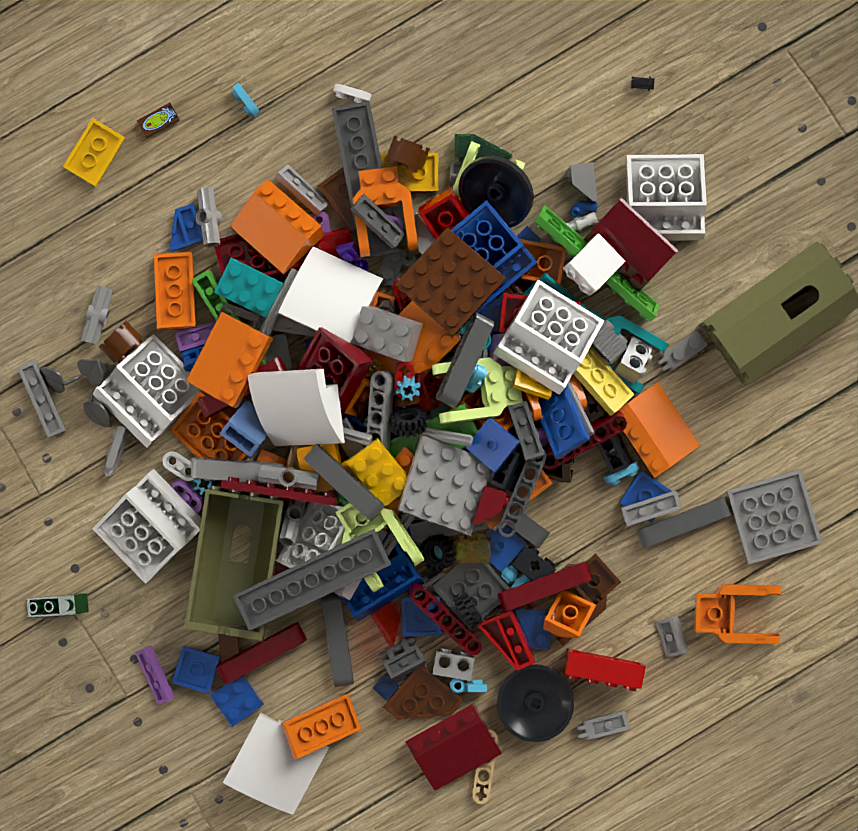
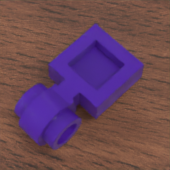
M355 242L337 246L336 251L344 261L365 271L368 270V262L363 260V257H360V250Z

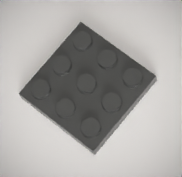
M476 549L471 551L432 586L469 630V626L453 599L467 592L483 619L500 604L497 594L510 589Z

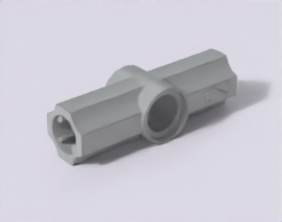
M200 188L197 190L199 210L196 213V221L202 227L204 247H217L220 245L218 226L221 223L222 216L220 211L216 210L213 188Z
M97 285L92 304H90L87 310L82 341L98 345L102 328L108 319V308L114 290Z
M265 464L260 466L258 477L261 482L317 490L319 473L297 470L292 467L284 468ZM286 472L293 474L294 479L292 482L285 480L284 475Z
M289 500L278 539L282 545H295L307 501ZM290 515L296 516L297 519L291 518Z

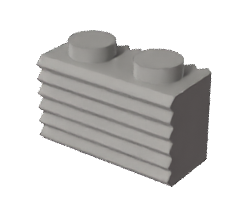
M605 320L592 345L611 364L628 348L626 345L628 341L621 334L617 336L613 331L614 326L608 320Z

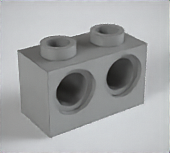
M635 336L628 342V348L623 352L614 370L617 375L633 384L638 377L640 379L646 372L644 366L645 364L648 365L653 357L650 354L653 346Z
M441 647V650H436L432 674L471 681L474 656H471L466 651H460L459 654L452 653V649ZM447 657L450 663L448 666L442 667L439 665V659ZM459 661H467L469 663L468 668L460 670L458 668Z

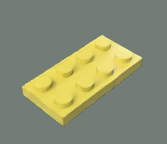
M590 346L582 363L573 374L604 410L612 416L634 393L597 351Z

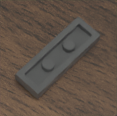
M365 194L361 195L350 209L391 249L395 248L406 234Z
M527 401L508 406L525 462L544 457L545 454Z

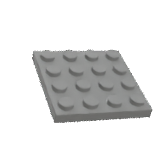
M421 436L397 510L471 536L474 527L473 521L484 486H487L491 469L472 453L426 436Z
M801 469L726 491L748 565L822 543Z

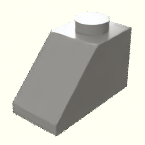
M594 164L570 165V170H566L567 181H571V186L590 202L596 203Z

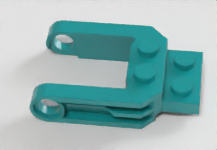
M589 309V312L602 320H608L614 326L613 331L617 336L621 333V329L640 340L658 348L662 353L669 346L662 339L621 315L606 319ZM591 344V346L597 351V353L604 359V356ZM608 364V365L612 368V370L614 371V370H615V367H613V366H611L610 364ZM619 376L630 390L638 394L641 393L644 388L643 384L637 380L633 384Z

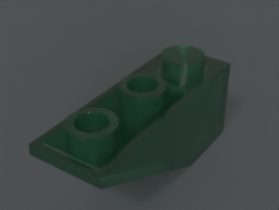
M455 134L454 159H458L460 163H463L471 141L480 145L475 159L484 156H499L505 159H512L511 153L475 134Z

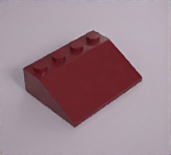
M622 198L583 239L588 243L599 233L625 260L617 269V272L638 291L678 251Z
M238 234L221 238L220 245L215 247L221 275H223L231 257L283 284L291 269L300 270L299 262L297 261L283 275Z
M319 327L297 370L324 369L325 384H338L341 416H343L373 360L360 348L323 327Z
M475 703L405 741L414 759L435 791L502 754Z

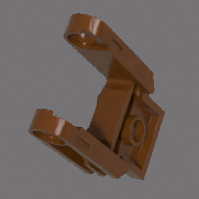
M596 553L586 561L592 580L574 587L585 600L596 604L586 626L606 610L607 594L621 583L619 578ZM567 564L562 569L571 567L576 564ZM542 599L528 603L526 605L532 610V608ZM558 636L556 639L564 646L572 638Z

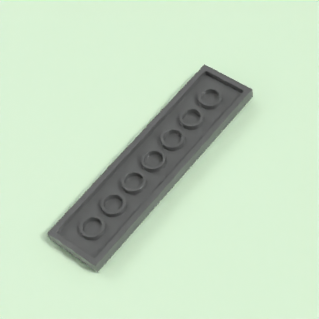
M370 101L332 108L351 208L354 196L361 189L359 171L383 168ZM391 207L380 208L386 215L392 216ZM352 211L353 219H354V224H355V229H356L355 214H354V212ZM367 228L370 256L363 257L362 259L399 252L398 244L395 248L391 249L377 234Z
M373 529L234 594L233 597L248 630L251 631L391 565V562L376 530Z

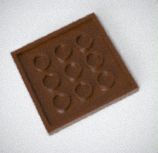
M447 227L397 281L395 286L454 337L474 313L501 286L506 277Z

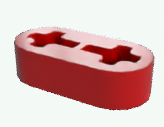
M399 361L396 365L395 393L399 387L397 381L402 382L404 380L402 370H399V368L407 365V368L410 370H407L406 377L410 379L413 377L414 368L410 361ZM396 393V395H397L398 397H401V398H402V394H401V393H399V394Z

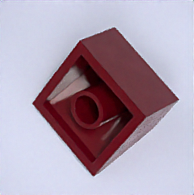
M484 486L473 524L477 525L500 513L502 508L506 509L510 497H507V492Z

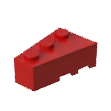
M514 609L487 618L484 622L477 625L517 671L536 662Z

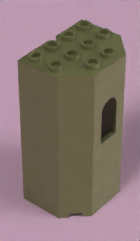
M817 241L700 323V326L717 350L723 355L725 361L743 386H747L858 308V293L852 285L854 283L853 279L848 273L845 274L841 268L843 266L836 257L833 258L822 243L820 244ZM805 286L815 287L819 293L817 302L791 320L780 304Z
M211 486V489H206L184 629L261 641L264 639L266 624L249 631L233 595L274 576L279 547L278 539L282 528L286 500H281L282 497L270 495L269 497H264V494L251 492L250 494H245V491L231 489L230 491H224V488L220 486ZM238 525H247L252 531L248 564L229 561L233 532Z

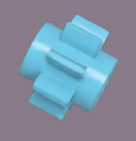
M404 376L402 382L397 381V385L401 388H398L396 393L402 394V400L409 398L412 401L414 395L419 396V391L416 389L420 387V383L414 382V376L411 379ZM412 386V389L405 390V387Z
M194 479L193 481L197 483L194 490L200 489V495H203L206 488L200 485L203 483L202 479ZM204 479L205 481L209 480L210 484H208V489H211V486H215L213 485V482L216 480Z

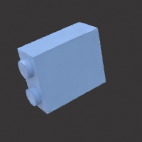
M247 400L219 433L250 457L267 438L254 405Z

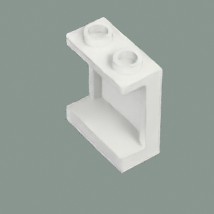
M598 233L563 267V270L570 279H573L579 285L582 292L590 296L611 277L625 260Z

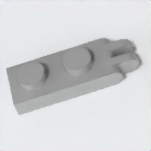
M696 330L661 354L662 359L656 362V364L659 366L665 362L666 365L661 368V371L664 372L668 368L672 371L707 347V344Z
M118 426V429L116 428L113 432L112 439L114 441L112 447H109L106 453L108 458L104 471L106 476H114L129 434V430L124 426Z
M625 710L582 721L583 725L576 726V731L583 729L585 731L577 734L578 738L586 737L587 740L630 730Z

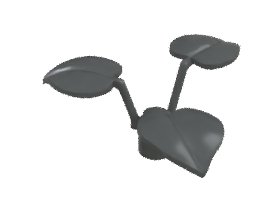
M99 359L79 360L77 366L81 374L68 381H63L62 375L52 368H40L48 387L57 393L65 391L64 385L86 377L88 382L95 386L88 399L89 402L83 404L87 416L100 426H112L106 409L100 403L93 402V392L102 385L103 378L109 373L106 365L101 363Z

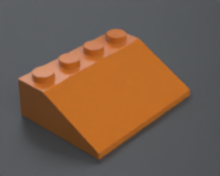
M268 179L253 192L230 225V228L283 275L324 236L322 226Z
M411 301L398 315L423 323L413 360L410 361L414 368V382L418 383L432 369V365L437 364L460 341V333L458 332L453 337ZM366 348L364 349L382 371L389 370L395 377L396 365L400 360ZM407 365L399 368V370H402L403 377L406 376L407 370H410L407 368Z
M221 312L186 381L216 399L238 408L249 387L247 375L256 373L273 338Z
M658 382L625 403L619 409L624 414L627 426L622 433L652 478H655L700 446ZM620 418L614 419L616 424H619L622 420Z
M200 390L170 431L197 457L246 461L249 456L219 434L236 413L237 409L231 406L205 419L197 400L208 393Z

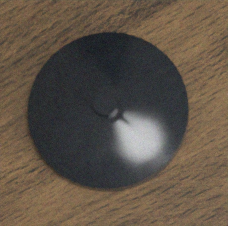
M484 156L477 158L465 168L459 180L460 200L469 214L487 200L508 227L512 228L519 225L532 209L534 193L528 176L518 165L503 157Z
M532 664L518 671L514 670L505 678L498 691L497 710L501 722L511 734L525 741L542 742L554 738L569 724L574 711V697L567 680L558 671L545 665Z

